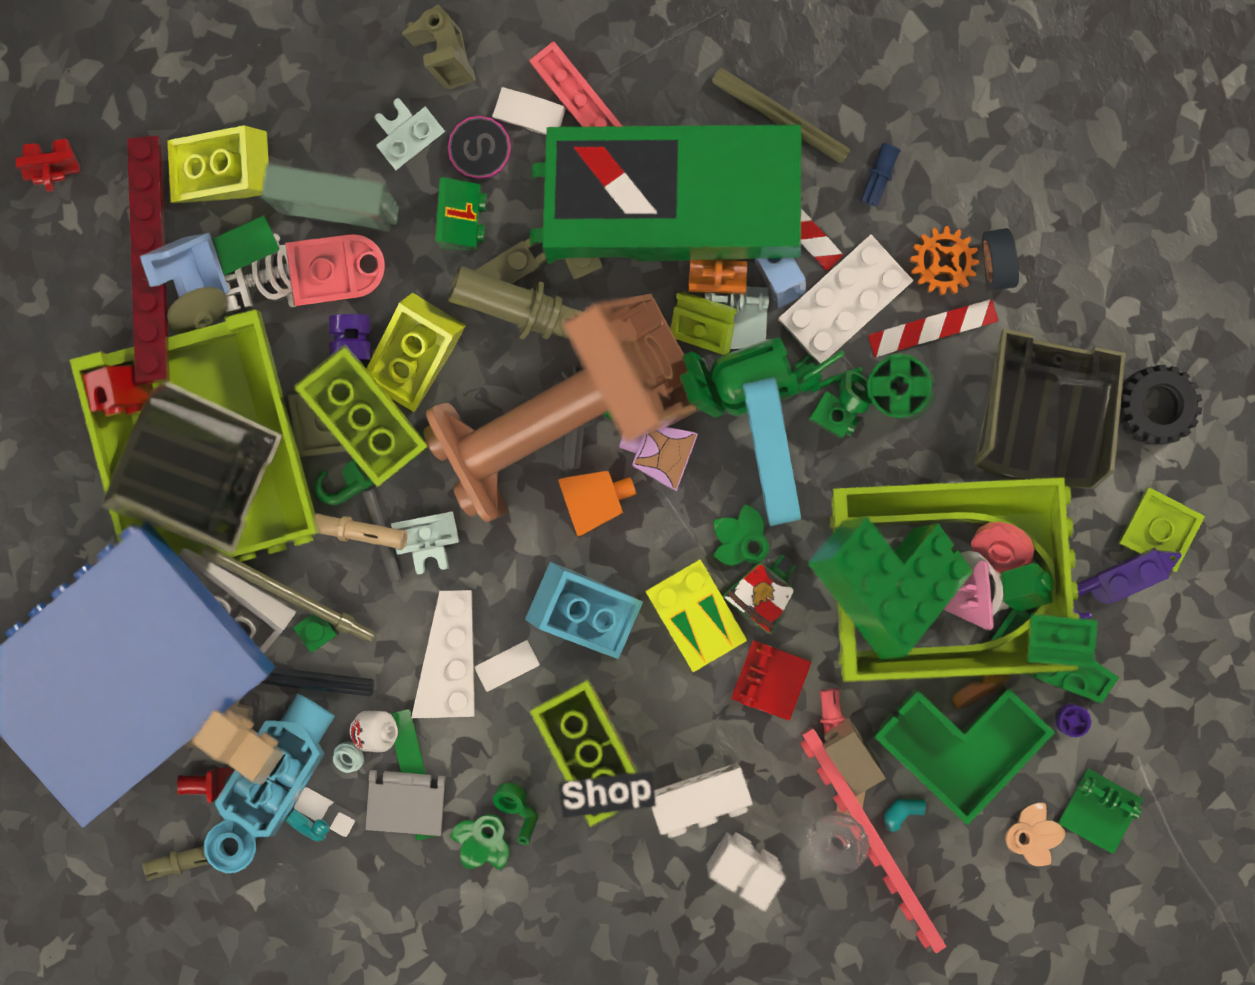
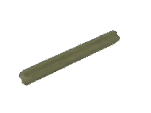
M723 68L717 70L712 80L713 84L778 125H801L802 140L840 164L845 161L850 152L848 147Z

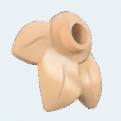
M1039 802L1026 806L1020 812L1018 823H1014L1008 828L1005 834V841L1007 847L1012 852L1023 854L1029 864L1046 866L1051 864L1049 849L1061 844L1066 831L1058 823L1046 821V804ZM1021 833L1025 834V842L1023 844L1019 842V835Z

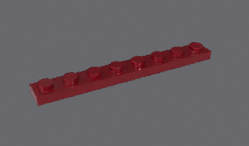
M158 135L127 138L135 382L138 385L162 383L163 381L170 382L167 286L165 282L161 285L150 287L140 256L165 246L161 139Z

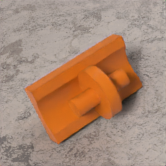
M722 259L690 260L689 292L746 294L747 261Z

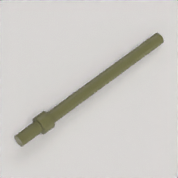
M207 544L201 553V556L335 625L334 629L344 634L349 632L368 643L371 642L375 635L374 631L355 622L354 617L345 612L340 614Z

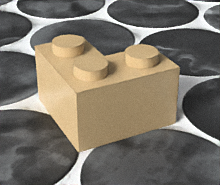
M214 710L192 741V743L215 760L227 763L251 782L261 785L284 754L283 751L276 747L279 742L264 731L259 735L251 729L254 725L253 722L243 715L235 714L230 710H227L226 713Z

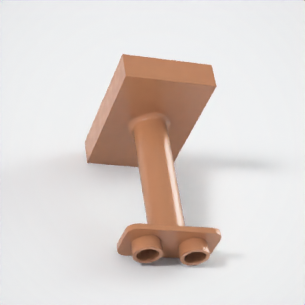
M651 293L596 304L563 323L586 368L477 430L462 422L455 408L449 403L434 406L426 411L430 424L424 428L426 443L439 460L449 459L460 480L454 484L456 499L469 516L474 517L478 514L482 520L490 522L507 513V505L498 489V472L608 410L612 414L626 442L677 423L700 410L690 404L680 375L688 372L682 357L684 353Z

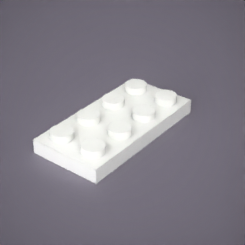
M870 235L782 314L778 321L809 355L820 364L834 354L912 283L913 279L881 244Z

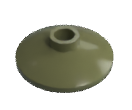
M202 287L182 295L172 304L167 313L168 324L174 331L180 333L211 326L224 314L228 305L227 297L222 290L215 287Z

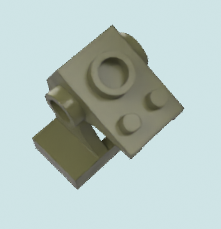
M439 4L432 9L426 10L416 22H409L406 25L407 29L402 32V35L409 40L413 47L428 42H437L436 51L423 55V60L428 71L446 90L476 81L474 70L468 64L461 29Z

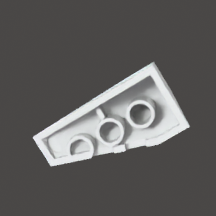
M186 548L178 555L263 653L281 634L297 612L294 607L278 595Z

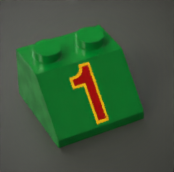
M440 177L436 243L440 249L478 251V243H484L485 224H480V212H486L487 193H482L480 184Z

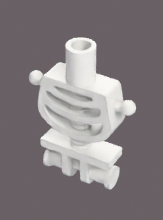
M273 234L274 237H275V239H276V241H277V243H278V245H279V241H280L279 235H278V234ZM279 245V251L266 256L265 270H259L262 260L260 259L252 263V274L249 273V275L246 274L245 276L242 267L236 270L234 274L224 275L229 290L225 294L228 300L225 313L241 310V306H238L236 295L239 294L242 295L245 308H253L248 288L255 285L269 300L281 301L287 298L289 306L296 307L293 304L285 245ZM278 254V266L273 267L274 256ZM281 277L288 288L282 289L277 279ZM238 281L239 287L231 289L229 283ZM264 282H271L278 293H269L263 285Z

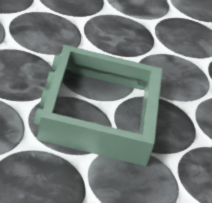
M267 164L261 197L279 214L391 232L392 224L397 225L399 206H397V202L384 183Z

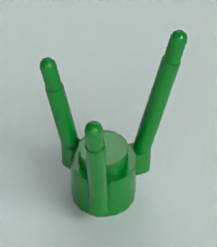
M844 351L837 352L817 366L813 362L808 364L812 359L809 353L794 364L796 369L792 371V374L795 373L798 387L803 394L809 390L815 393L819 389L839 382L845 372L818 382V380L823 378L820 372L845 355ZM862 367L852 369V371L861 373L863 369Z

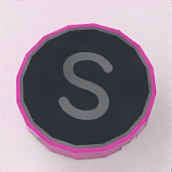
M476 116L465 119L455 127L450 134L448 151L450 160L457 171L472 179L482 180L492 178L503 170L509 160L511 146L509 136L501 124L492 118Z

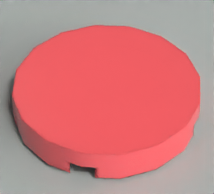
M1003 522L987 523L979 527L971 541L972 550L980 553L993 569L999 573L1032 564L1035 548L1032 540L1023 530L1012 524Z

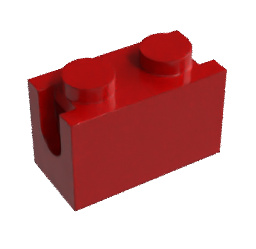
M135 366L104 367L82 375L90 412H104L105 416L119 415L124 413V411L126 415L139 414L150 392L153 390L152 384L138 385L135 382Z

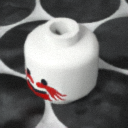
M362 711L355 717L350 726V736L353 743L358 749L366 752H386L393 746L398 735L395 719L385 711Z

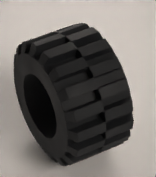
M1157 365L1137 371L1132 374L1131 378L1126 379L1123 383L1124 388L1122 389L1120 405L1121 416H1119V423H1124L1126 426L1123 430L1127 434L1134 435V440L1146 442V445L1174 443L1180 441V438L1188 436L1191 433L1190 429L1197 426L1199 420L1196 417L1202 414L1203 408L1198 407V402L1203 401L1202 395H1197L1195 391L1198 385L1195 381L1190 382L1188 380L1190 377L1188 373L1179 372V368L1175 366ZM1153 387L1164 388L1173 397L1175 404L1174 414L1167 423L1156 424L1144 412V396Z

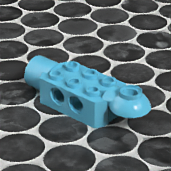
M297 693L280 721H265L258 734L261 735L264 731L279 742L276 747L283 751L284 754L262 785L251 782L235 770L216 800L215 805L220 815L226 821L215 825L208 832L204 842V854L208 863L216 870L224 873H236L245 869L255 855L256 838L276 835L325 755L319 742L335 717L332 713ZM230 837L237 841L239 847L237 853L233 856L229 855L224 849L225 841Z

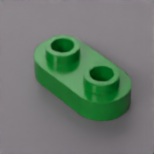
M847 370L839 382V397L843 408L852 414L866 413L873 403L869 398L868 379L852 370Z

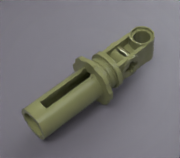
M461 265L456 272L448 296V302L517 324L519 338L525 339L530 331H535V333H540V336L548 339L551 334H555L571 340L563 323L582 313L579 310L562 305V297L556 295L551 297L543 294V282L538 281L534 288L528 290Z

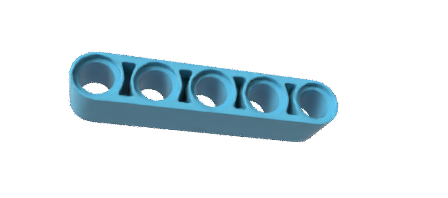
M775 378L743 384L746 395L745 403L769 525L775 526L801 520Z

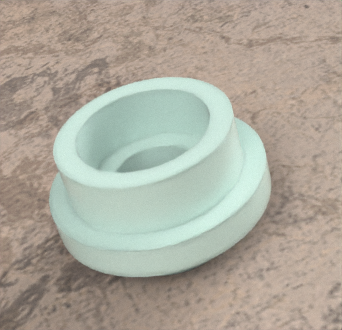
M342 742L334 750L333 762L340 771L350 773L357 771L363 765L364 754L354 743Z

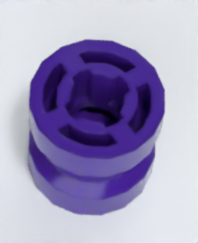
M1066 704L1060 707L1055 714L1056 727L1060 732L1070 737H1081L1091 727L1090 714L1080 706Z

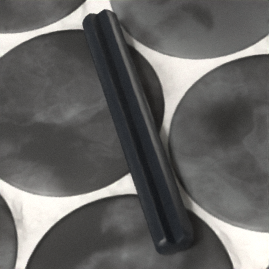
M274 668L260 682L261 684L361 696H372L375 685L372 679Z

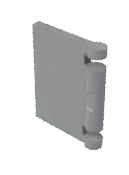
M370 770L366 830L441 836L446 776L439 775L438 788H431L432 775L384 771L383 784L376 783L377 770Z

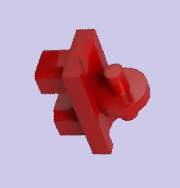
M67 139L52 142V153L42 154L39 144L23 145L21 157L16 158V167L20 169L24 181L32 180L34 185L44 184L47 192L55 191V182L65 181V175L80 173V164Z

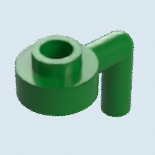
M503 783L497 787L493 803L499 810L505 813H518L524 818L517 841L521 845H528L538 821V814L525 803L527 795L519 785Z

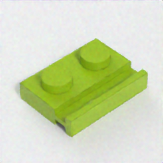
M687 292L677 293L676 298L678 301L677 306L674 307L670 329L675 339L722 355L730 353L735 326L733 320L738 309Z

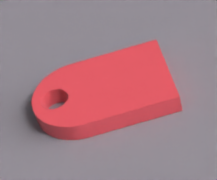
M345 234L285 242L294 306L362 297L376 289L383 278L385 270L383 254L372 240L362 235ZM365 255H372L376 260V267L370 273H365L360 268V260Z

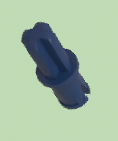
M882 143L874 167L868 171L870 177L861 197L863 203L873 207L878 206L887 182L893 178L891 172L901 152L899 148Z

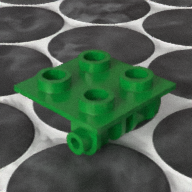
M1087 768L1058 824L1114 854L1132 819L1136 820L1140 816L1142 811L1140 805L1143 798Z

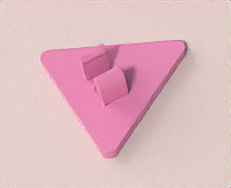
M980 561L972 568L974 572L943 610L986 630H991L994 625L988 563Z

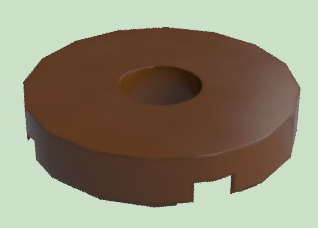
M1009 674L984 675V678L978 682L970 683L954 694L951 701L956 710L963 709L992 694L1012 678Z

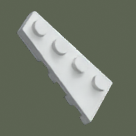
M472 590L440 591L411 718L474 717Z

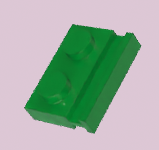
M1030 615L1027 662L1094 668L1097 620Z

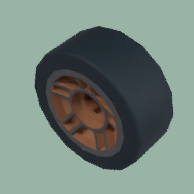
M1004 228L983 232L982 254L990 289L996 291L1017 287L1019 283V265L1016 245L1011 230Z

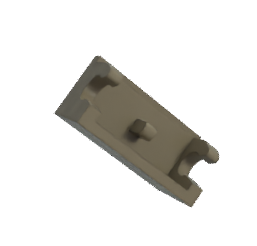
M849 717L823 736L827 742L823 745L825 751L855 796L886 779L880 763Z

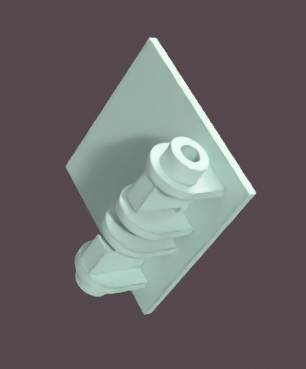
M746 287V294L705 292V299L738 309L737 314L734 315L733 322H735L730 349H742L766 340L767 308L769 304L768 288Z

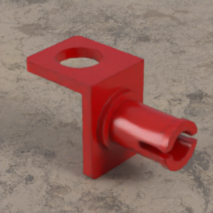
M213 767L207 771L206 775H178L177 793L178 795L204 794L207 797V803H212L218 799L225 787V779L233 774L235 769L232 767Z

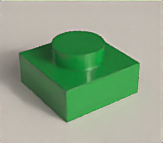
M311 614L293 627L310 653L315 652L338 635L329 622L314 614Z

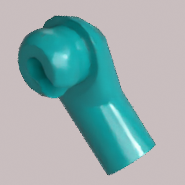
M898 799L894 801L883 815L885 829L890 832H896L901 828L902 822L908 815H925V799Z
M296 809L285 820L286 823L300 834L315 842L324 840L330 830L328 823L324 820L318 819L313 823Z

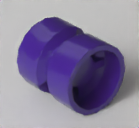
M361 314L330 315L329 334L334 336V340L329 343V356L346 344L359 361L371 360L370 342L366 340V336L370 334V316ZM344 332H355V338H344Z

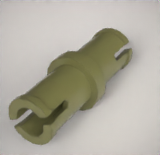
M204 845L179 853L177 850L171 851L168 856L142 861L147 881L173 873L175 876L183 874L184 870L210 865L204 854Z

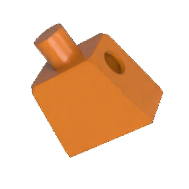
M609 471L558 479L577 537L622 514L623 511L619 501L637 495L631 477L613 483Z

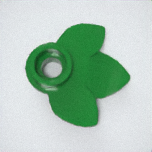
M744 505L738 520L735 518H719L714 520L715 534L722 543L715 551L714 557L726 565H736L744 560L749 563H758L766 558L769 552V543L763 535L764 521L753 507ZM751 541H755L759 545V551L755 554L750 553L747 549V545Z
M484 814L478 817L476 821L463 820L452 830L450 838L457 843L463 844L460 850V860L465 869L480 867L488 861L493 867L501 870L508 861L510 847L503 837L505 833L504 823L498 816ZM490 827L494 833L491 835L486 834L483 828Z

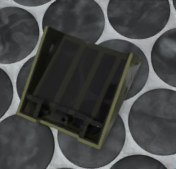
M1003 328L999 339L974 466L1017 480L1064 478L1065 486L1070 488L1095 489L1114 472L1126 353L1099 347L1088 351L1034 340V334Z
M163 381L150 392L116 465L101 507L233 553L246 524L244 520L266 467L271 464L282 435L169 382Z

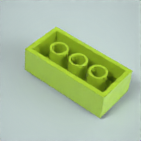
M346 344L341 346L295 384V389L377 487L427 447L425 439Z

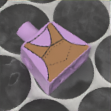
M664 427L629 442H626L624 437H622L619 448L636 454L632 464L634 468L668 488L677 491L698 434Z

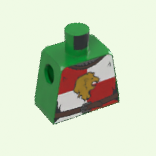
M782 555L771 569L758 562L730 587L722 597L763 630L771 634L795 591L785 580L796 566Z

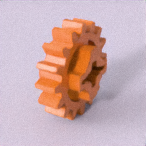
M945 226L942 234H939L936 228H932L931 238L923 234L920 237L923 245L915 244L912 249L918 255L909 258V262L917 263V267L911 271V274H920L921 278L917 282L918 285H922L925 282L929 284L927 292L931 293L936 287L939 288L940 296L945 295L947 288L950 289L952 294H956L958 292V284L966 288L969 285L966 277L974 278L976 276L971 267L979 264V260L972 259V255L978 249L968 247L972 238L969 236L962 240L960 238V229L954 234H950L949 226ZM937 241H950L955 245L944 247L939 242L937 243ZM926 251L930 257V267L928 269H925L924 254ZM962 252L965 259L963 271L959 266V255ZM948 255L951 260L948 262L950 268L947 265L943 267L938 265L940 256L945 257ZM936 275H945L952 279V281H938L934 277Z

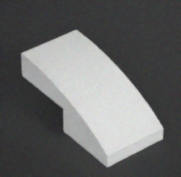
M502 87L492 117L498 121L525 127L529 131L546 135L547 127L561 126L566 107Z

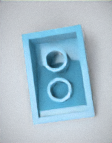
M550 562L525 620L540 630L619 659L643 601L578 572Z

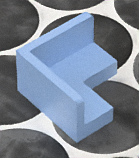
M210 233L183 237L140 256L150 287L161 285L173 279L179 298L192 290L202 287H215L222 290L225 294L229 292Z

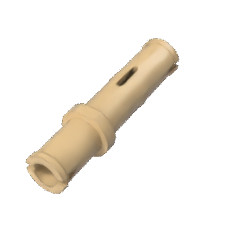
M319 513L315 515L320 534L338 537L340 541L347 542L351 539L398 548L399 550L404 549L407 544V530L357 522L347 516L336 518Z

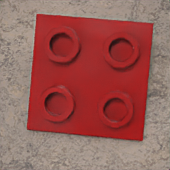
M752 640L731 699L790 721L812 662Z

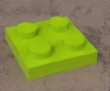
M1146 487L1118 544L1138 554L1154 547L1160 551L1181 552V558L1171 570L1172 572H1177L1205 516L1150 487ZM1176 556L1170 557L1171 560H1174L1176 558Z

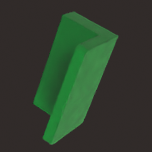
M266 214L212 238L223 275H227L279 251V245L271 231V224Z

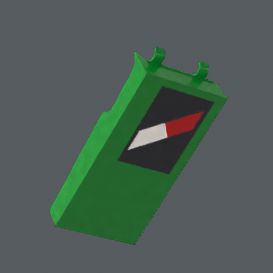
M801 125L547 127L545 162L532 165V180L537 177H545L543 228L530 230V245L533 243H543V250L548 264H552L553 261L558 259L628 257L638 262L801 258Z

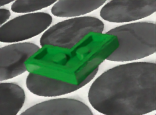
M692 351L683 355L682 357L688 372L680 375L690 404L714 418L725 414V410L720 403V397L714 388L706 360Z

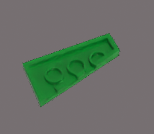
M1011 608L988 642L1010 634L1028 620L1030 614L1025 611L1018 612ZM1095 660L1093 662L1094 668L1078 667V670L1022 673L1101 704L1119 679L1118 676Z

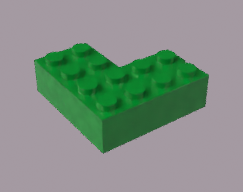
M868 516L843 521L808 562L881 660L907 656L974 572L958 550H951L954 544L938 523L913 528L897 549L893 551Z
M1003 686L961 731L918 690L913 689L895 708L899 714L896 717L890 714L871 735L960 820L968 825L1055 732L1009 688Z

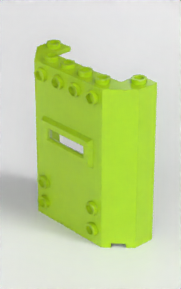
M256 309L226 317V322L168 337L169 383L282 435L271 464L266 467L244 520L246 524L234 552L230 553L213 547L232 558L237 557V560L240 562L257 558L255 554L257 551L267 549L268 554L287 550L286 544L294 542L295 546L313 542V535L320 533L261 312ZM134 347L109 354L100 351L70 360L105 494L139 414L126 415L124 411V413L119 415L105 416L104 412H90L82 375L104 367L135 366ZM153 383V389L161 383ZM155 403L146 423L189 439L198 438L225 444L224 452L230 454L240 452L241 458L254 463L260 455L255 438L159 403ZM141 432L134 447L135 451L178 467H185L187 465L189 448L147 432ZM130 458L123 477L152 487L155 467ZM234 467L221 471L220 475L247 481L251 471ZM119 484L116 496L170 520L177 521L179 506ZM214 508V511L229 517L233 515L232 511ZM110 510L119 544L123 541L119 535L135 523L139 528L145 523ZM212 519L209 537L216 538L226 534L229 525ZM152 525L177 555L186 548L201 556L206 546L205 543Z

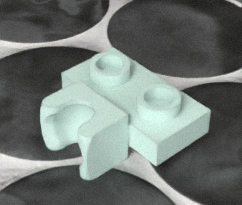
M399 98L395 99L393 103L398 111V117L395 120L389 121L380 113L374 116V119L388 135L376 146L395 171L445 132L426 106L412 116L411 112Z
M454 511L391 523V527L394 529L407 530V544L402 550L396 548L397 554L413 552L417 575L423 574L426 571L425 561L428 557L436 558L440 569H449L444 545L460 542Z

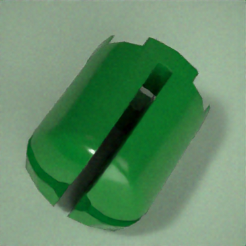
M780 337L770 338L722 355L712 364L710 374L714 388L720 397L722 408L731 416L740 417L748 414L745 403L746 395L743 389V384L774 377L780 402L791 399L794 395L799 394L795 373L792 374L786 358L788 353Z
M904 354L887 356L877 363L869 374L867 388L870 400L879 411L892 419H918L927 413L935 402L936 393L932 391V387L936 386L935 377L927 366L913 356ZM903 381L909 385L908 391H905L903 395H899V392L894 389L891 390V386H898Z

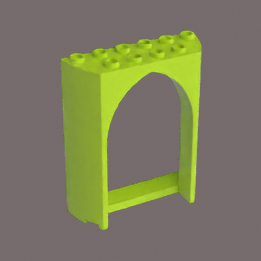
M1064 478L833 489L831 498L832 516H830V528H833V532L843 521L868 516L875 526L954 522L985 525L992 522H1003L1018 527L1032 540L1035 548L1034 557L1040 566L1050 573L1054 582V588L1051 590L1052 603L1037 607L1032 614L1080 619L1079 614L1074 613L1073 601L1078 598L1076 581L1071 579V569L1075 568V552L1073 549L1069 550V537L1073 536L1072 518H1067L1066 505L1071 503L1070 487L1065 486ZM837 602L840 639L838 663L841 665L843 681L1078 670V667L1027 662L1030 617L1010 634L991 642L964 646L912 648L905 657L881 660L874 650L856 651L854 623Z

